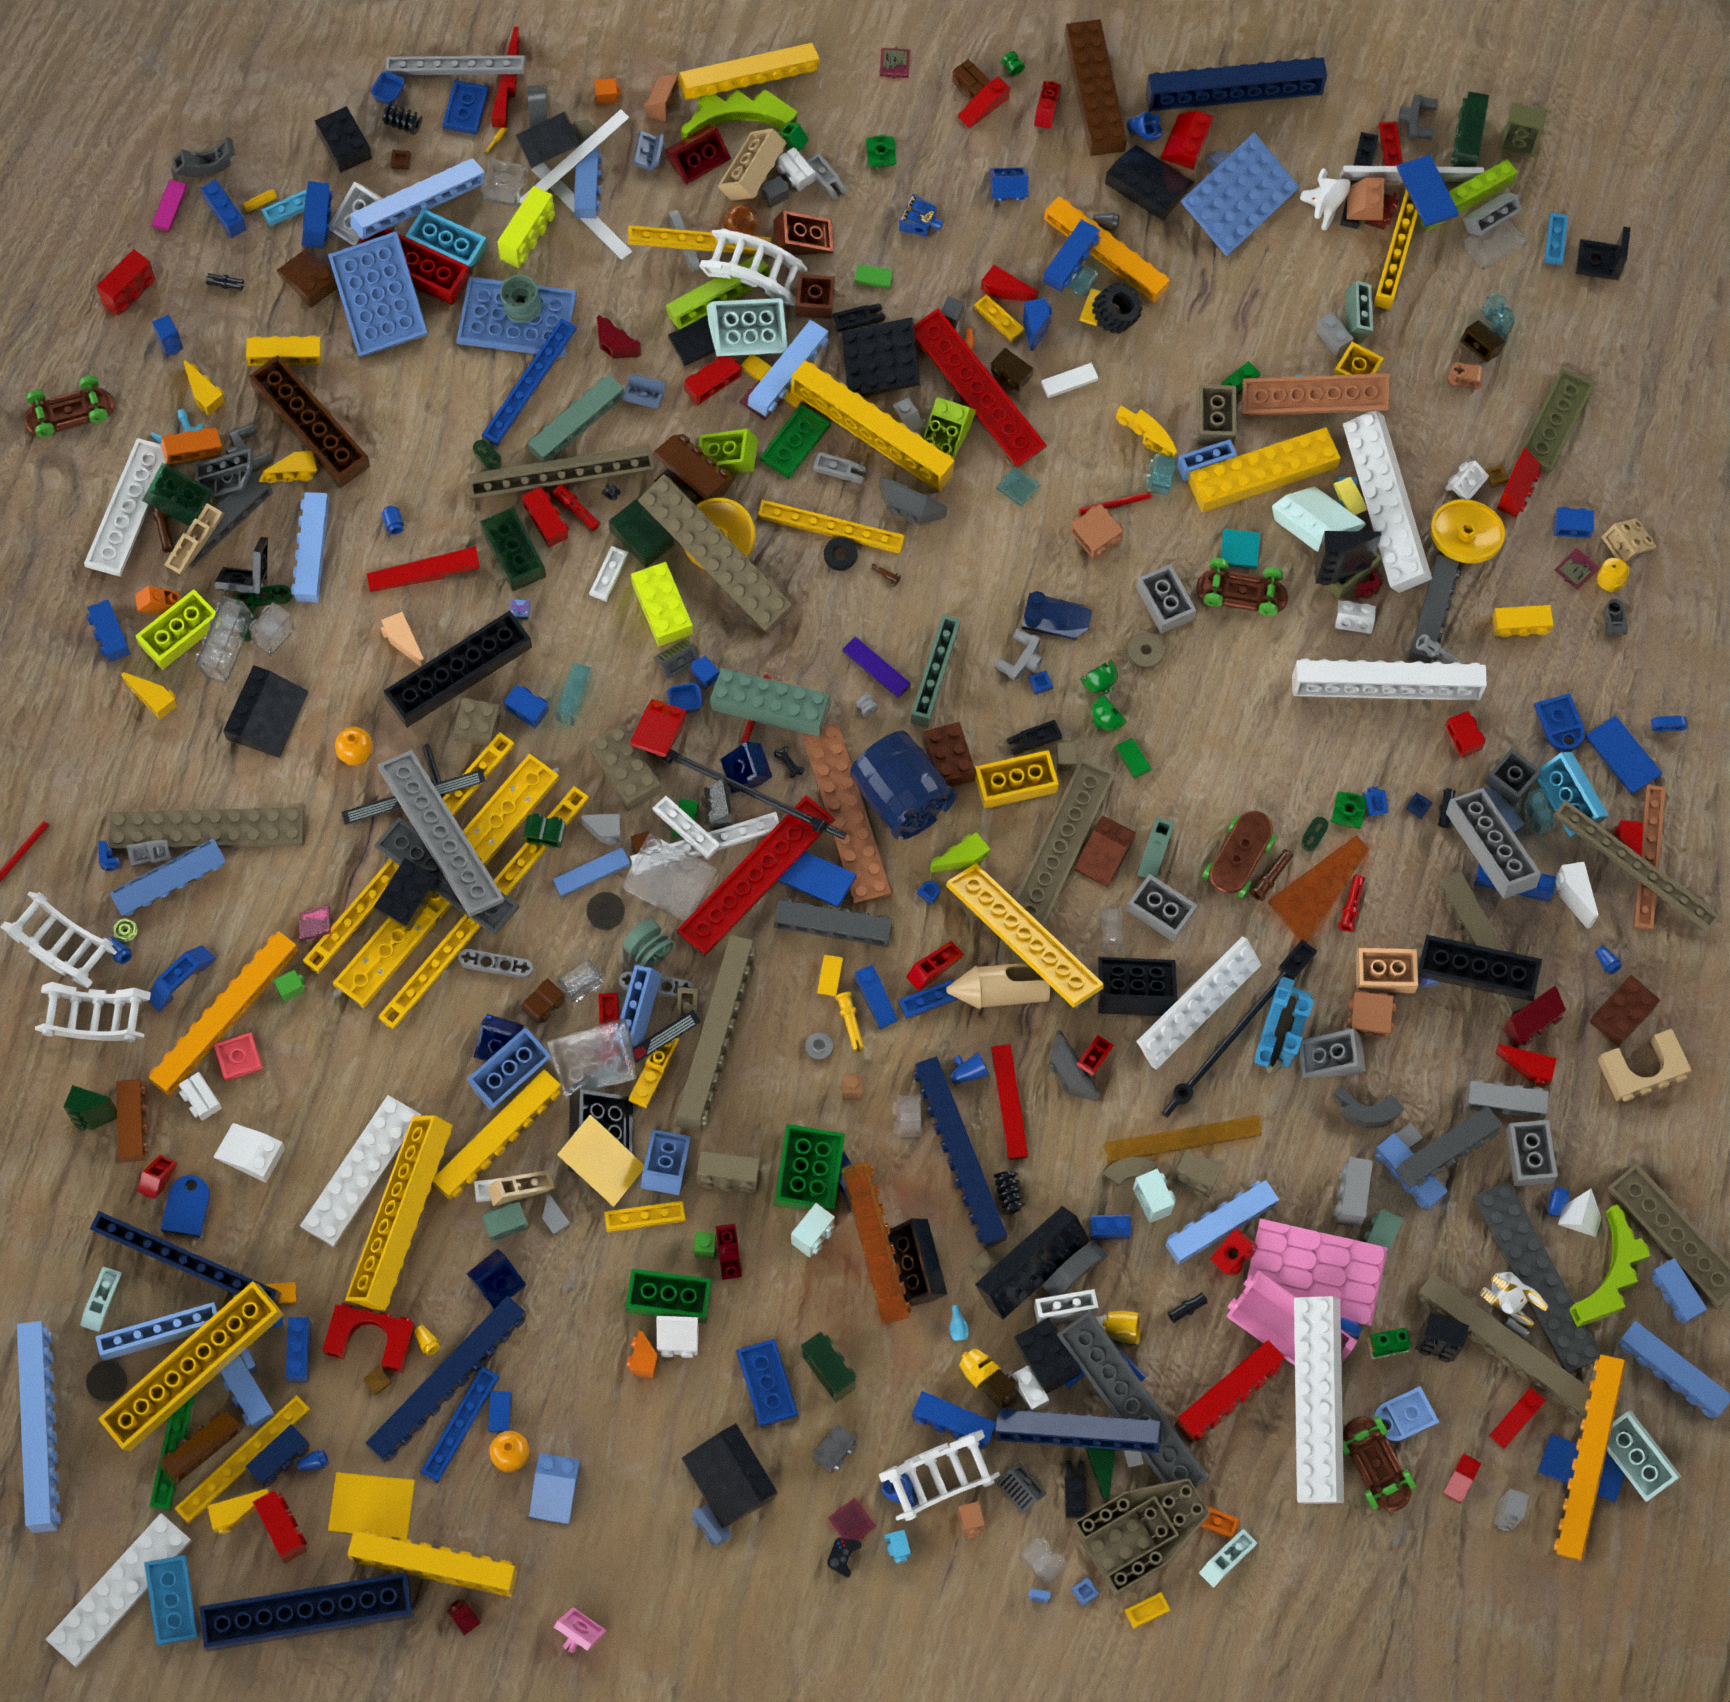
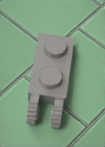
M820 153L806 161L816 172V180L825 191L827 190L833 200L838 198L836 191L832 188L835 184L842 194L847 193L846 187L840 181V177Z
M818 452L813 466V471L850 480L857 484L863 483L864 479L857 474L851 473V471L853 470L860 474H865L867 471L865 466L856 464L854 461Z

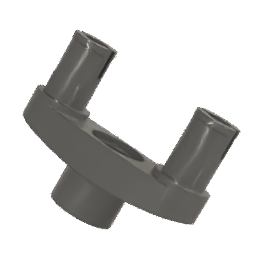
M1415 94L1411 107L1401 106L1398 122L1407 123L1408 138L1416 139L1417 137L1432 140L1434 129L1419 127L1417 119L1420 108L1436 110L1438 99Z
M252 423L229 431L233 447L226 450L227 455L248 449L242 440L256 434V429ZM270 451L256 457L253 456L252 473L274 461Z

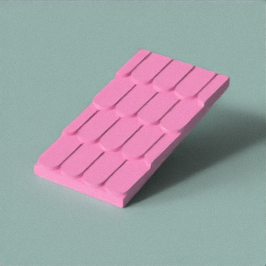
M1264 1219L1259 1220L1255 1239L1257 1248L1251 1258L1247 1278L1249 1275L1254 1277L1257 1271H1260L1296 1298L1337 1297L1340 1299L1341 1317L1358 1322L1359 1324L1372 1326L1387 1257V1247Z

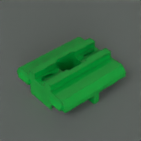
M876 135L866 138L869 167L879 168V166H885L886 168L896 165L894 137Z
M1337 792L1331 822L1339 824V826L1344 825L1348 826V828L1360 829L1365 813L1366 798L1355 793ZM1346 806L1352 807L1353 812L1345 811Z

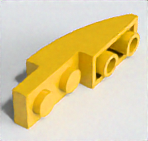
M1122 405L1119 407L1116 420L1121 425L1130 427L1138 435H1143L1142 443L1148 449L1160 453L1164 459L1175 460L1176 447L1170 436L1156 420L1141 409L1135 414Z
M679 1038L672 1040L649 1055L645 1067L629 1096L630 1102L645 1108L648 1107L669 1067L679 1043Z

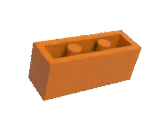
M203 428L198 431L167 434L162 436L160 445L166 465L220 456L222 450L217 428Z

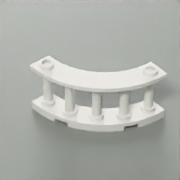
M727 229L712 230V234L718 240V244L712 259L701 260L699 266L708 277L728 279L731 276L741 279L740 282L754 288L758 285L765 289L764 293L772 299L782 298L783 306L795 305L796 298L790 291L797 272H807L808 269L800 259L784 249L755 236ZM725 243L737 244L731 262H720L719 259ZM744 246L757 250L749 269L738 265ZM764 253L775 258L769 277L757 271ZM781 264H784L790 270L784 287L778 284L776 280Z
M29 891L27 895L34 900L16 923L4 921L0 928L18 944L21 941L25 946L30 947L28 952L63 976L69 974L73 977V982L88 988L92 984V981L88 978V972L105 952L114 955L117 953L112 947L113 943L107 938L101 939L73 923L47 902L48 899L40 892L36 894ZM40 906L50 916L33 937H28L22 932V927ZM58 920L68 929L51 950L48 949L46 951L39 946V941L54 922ZM74 933L85 939L68 961L63 962L57 958L58 952ZM91 944L98 947L82 968L76 969L74 967Z
M54 982L42 985L41 993L48 994L50 998L46 1023L35 1026V1030L42 1032V1035L136 1042V1039L144 1038L143 1033L135 1031L139 1005L144 1001L150 1000L151 992L130 988L116 990L115 994H107L106 990L89 989V992L86 993L76 991L77 987ZM60 997L70 999L71 1002L67 1028L53 1025L57 1000ZM82 1001L92 1002L94 1005L90 1031L75 1029L79 1003H82ZM104 1003L115 1005L111 1031L107 1032L98 1031L101 1007ZM125 1003H131L128 1028L119 1031L122 1008L125 1006Z
M982 1430L958 1438L959 1440L949 1443L950 1446H948V1443L932 1448L905 1460L904 1464L898 1467L895 1465L879 1474L881 1482L890 1480V1483L893 1482L904 1512L897 1515L896 1520L905 1518V1521H909L917 1517L916 1513L946 1498L979 1485L986 1487L995 1483L994 1479L999 1477L1000 1473L996 1472L989 1475L978 1447V1441L985 1438ZM965 1446L971 1449L982 1477L969 1483L957 1455V1449ZM945 1454L947 1457H950L961 1485L949 1491L946 1490L936 1465V1458ZM924 1463L926 1466L928 1465L939 1495L929 1500L926 1499L916 1474V1467ZM903 1473L908 1474L919 1504L912 1508L900 1480Z

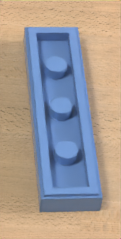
M621 847L554 878L553 883L562 898L631 866Z

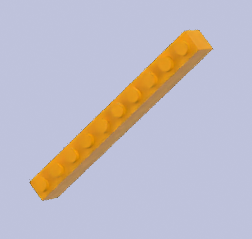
M279 931L276 935L270 936L267 940V945L255 953L251 963H247L242 968L241 974L230 981L224 993L221 992L216 997L215 1003L204 1010L201 1019L190 1026L189 1032L185 1037L179 1038L176 1047L164 1055L160 1065L155 1066L150 1071L149 1079L151 1083L170 1097L179 1084L186 1079L210 1052L214 1044L218 1043L297 954V945Z
M1600 1354L1599 1360H1595L1594 1371H1596V1377L1591 1379L1589 1391H1592L1591 1399L1587 1398L1585 1410L1588 1413L1586 1419H1582L1581 1430L1583 1435L1582 1439L1578 1438L1576 1446L1579 1454L1578 1458L1573 1460L1572 1470H1575L1573 1478H1569L1567 1490H1570L1569 1498H1565L1563 1510H1566L1565 1517L1560 1519L1559 1530L1562 1531L1560 1538H1556L1554 1550H1557L1556 1554L1561 1557L1583 1562L1626 1362L1623 1359Z

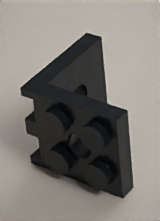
M1623 227L1616 245L1580 239L1575 274L1619 280L1627 261L1631 227ZM1597 256L1600 261L1594 262L1591 257Z
M260 537L253 550V570L223 567L215 581V589H221L226 592L231 590L239 591L243 594L250 592L260 594L261 587L264 586V580H267L268 537Z

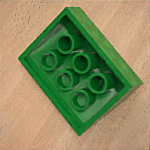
M786 1124L782 1139L773 1206L810 1210L817 1203L825 1210L834 1211L845 1138L844 1133Z

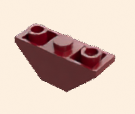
M600 315L597 316L599 347L602 351L613 359L639 357L642 354L641 344L638 340L627 336L623 329L615 327L608 318H603Z
M736 1224L716 1226L722 1280L742 1277Z

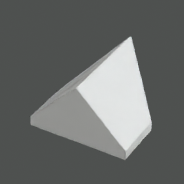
M1589 1189L1565 1205L1560 1214L1558 1225L1594 1237L1597 1236L1601 1215L1592 1189Z

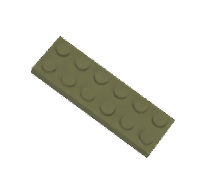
M1561 368L1517 458L1520 457L1523 448H1526L1541 464L1540 468L1551 473L1595 382Z

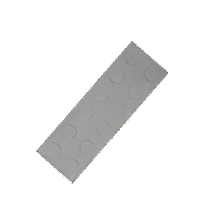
M1481 788L1450 799L1446 811L1447 816L1501 897L1505 899L1536 888L1541 876L1540 871L1485 790Z

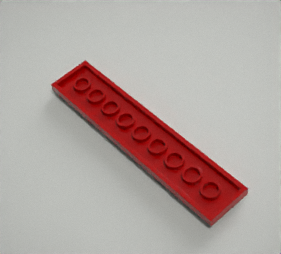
M939 308L914 324L916 341L968 407L976 410L975 416L1016 468L1047 447L1046 443Z
M807 795L794 807L803 813L827 822L829 825L835 821L831 814ZM787 814L676 930L677 934L702 955L706 956L822 834L812 830V825Z

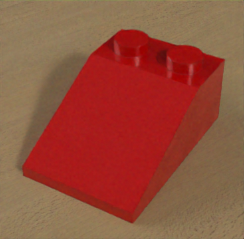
M651 699L645 708L630 745L666 757L683 730L687 711L680 707L663 703L660 700Z

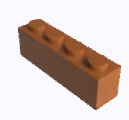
M140 1079L116 1081L118 1157L121 1162L144 1161L145 1154H148V1143L145 1142L148 1127L147 1123H144V1116H147V1106L143 1104V1097H146L147 1092L146 1086L142 1084Z

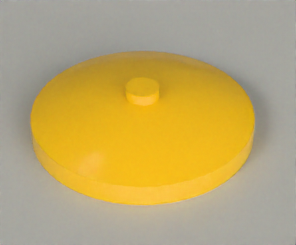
M711 498L696 505L747 558L750 556L755 545L756 529L752 517L743 506L727 498ZM685 550V552H686L687 556L690 558V560H691L693 563H695L697 566H699L700 568L704 569V568Z
M1460 499L1442 505L1435 512L1430 525V534L1435 546L1447 557L1463 563H1481L1493 558L1500 551L1505 538V528L1501 518L1490 507L1477 501Z

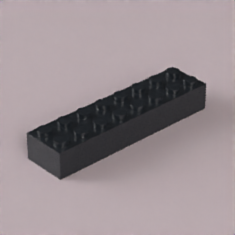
M509 610L385 689V699L407 728L531 649V638Z

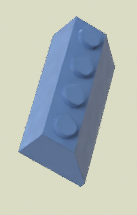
M525 1027L469 1076L467 1081L477 1096L491 1111L552 1056Z

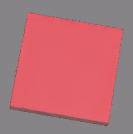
M252 1032L214 1044L225 1082L263 1070Z

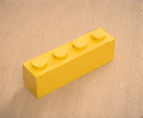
M314 335L307 337L272 336L262 338L254 336L247 338L246 359L248 366H263L277 355L287 365H322L321 338Z

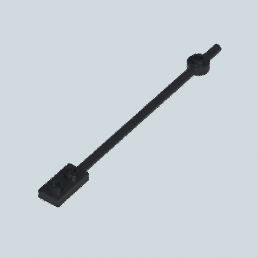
M670 749L667 756H662L661 758L670 764L673 761L678 764L681 763L812 825L811 829L817 833L828 832L843 840L847 835L846 832L829 825L817 817L803 813L696 763ZM646 751L647 753H649V754H651V755H653V756L656 755V754H654V753H651V752Z
M1303 939L1278 967V970L1282 972L1187 1084L1180 1083L1174 1088V1099L1163 1110V1116L1168 1118L1179 1104H1187L1191 1101L1193 1087L1272 997L1280 979L1285 977L1294 980L1317 954L1316 949ZM1184 1092L1186 1097H1181L1179 1093Z

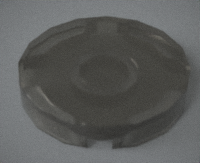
M601 892L589 900L586 914L594 927L600 930H610L621 924L625 915V907L623 901L617 895L611 892Z
M102 1361L95 1364L90 1372H88L86 1387L94 1399L101 1402H110L118 1399L124 1393L127 1387V1376L120 1365L112 1361Z

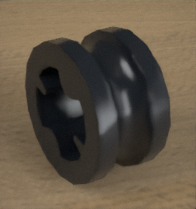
M607 483L606 489L602 490V494L606 498L616 501L617 495H620L621 491L615 485Z

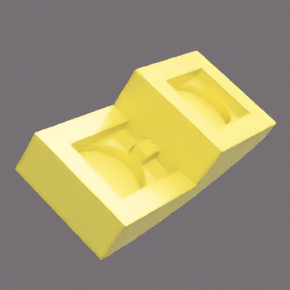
M1351 477L1333 484L1339 500L1343 501L1348 511L1356 515L1368 510Z

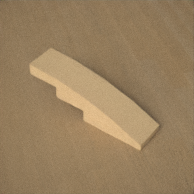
M207 503L198 519H194L187 533L182 534L167 559L165 566L181 575L205 545L225 513Z

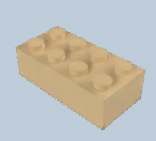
M774 129L752 131L719 183L718 188L731 201L754 198L758 194L762 183L766 181L769 171L775 166V161L782 154L787 142Z

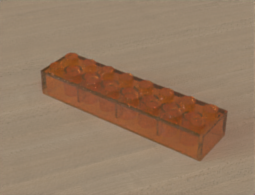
M867 1161L843 1167L841 1172L882 1325L909 1318L908 1314L911 1313L909 1302L904 1300L903 1294L906 1293L904 1283L900 1282L898 1275L901 1274L898 1262L894 1263L893 1255L895 1254L893 1243H889L887 1237L890 1235L888 1224L883 1222L882 1216L885 1215L882 1203L879 1204L877 1200L880 1194L877 1184L873 1185V1167L868 1165Z

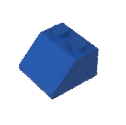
M1025 167L990 168L992 198L1004 201L1006 198L1023 200L1024 197H1028V173Z
M1046 298L1024 302L1022 320L1030 351L1037 347L1048 331V324H1051L1050 315H1052V308L1050 304H1047Z

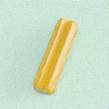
M270 189L244 202L243 208L248 213L276 199L277 194L273 189Z

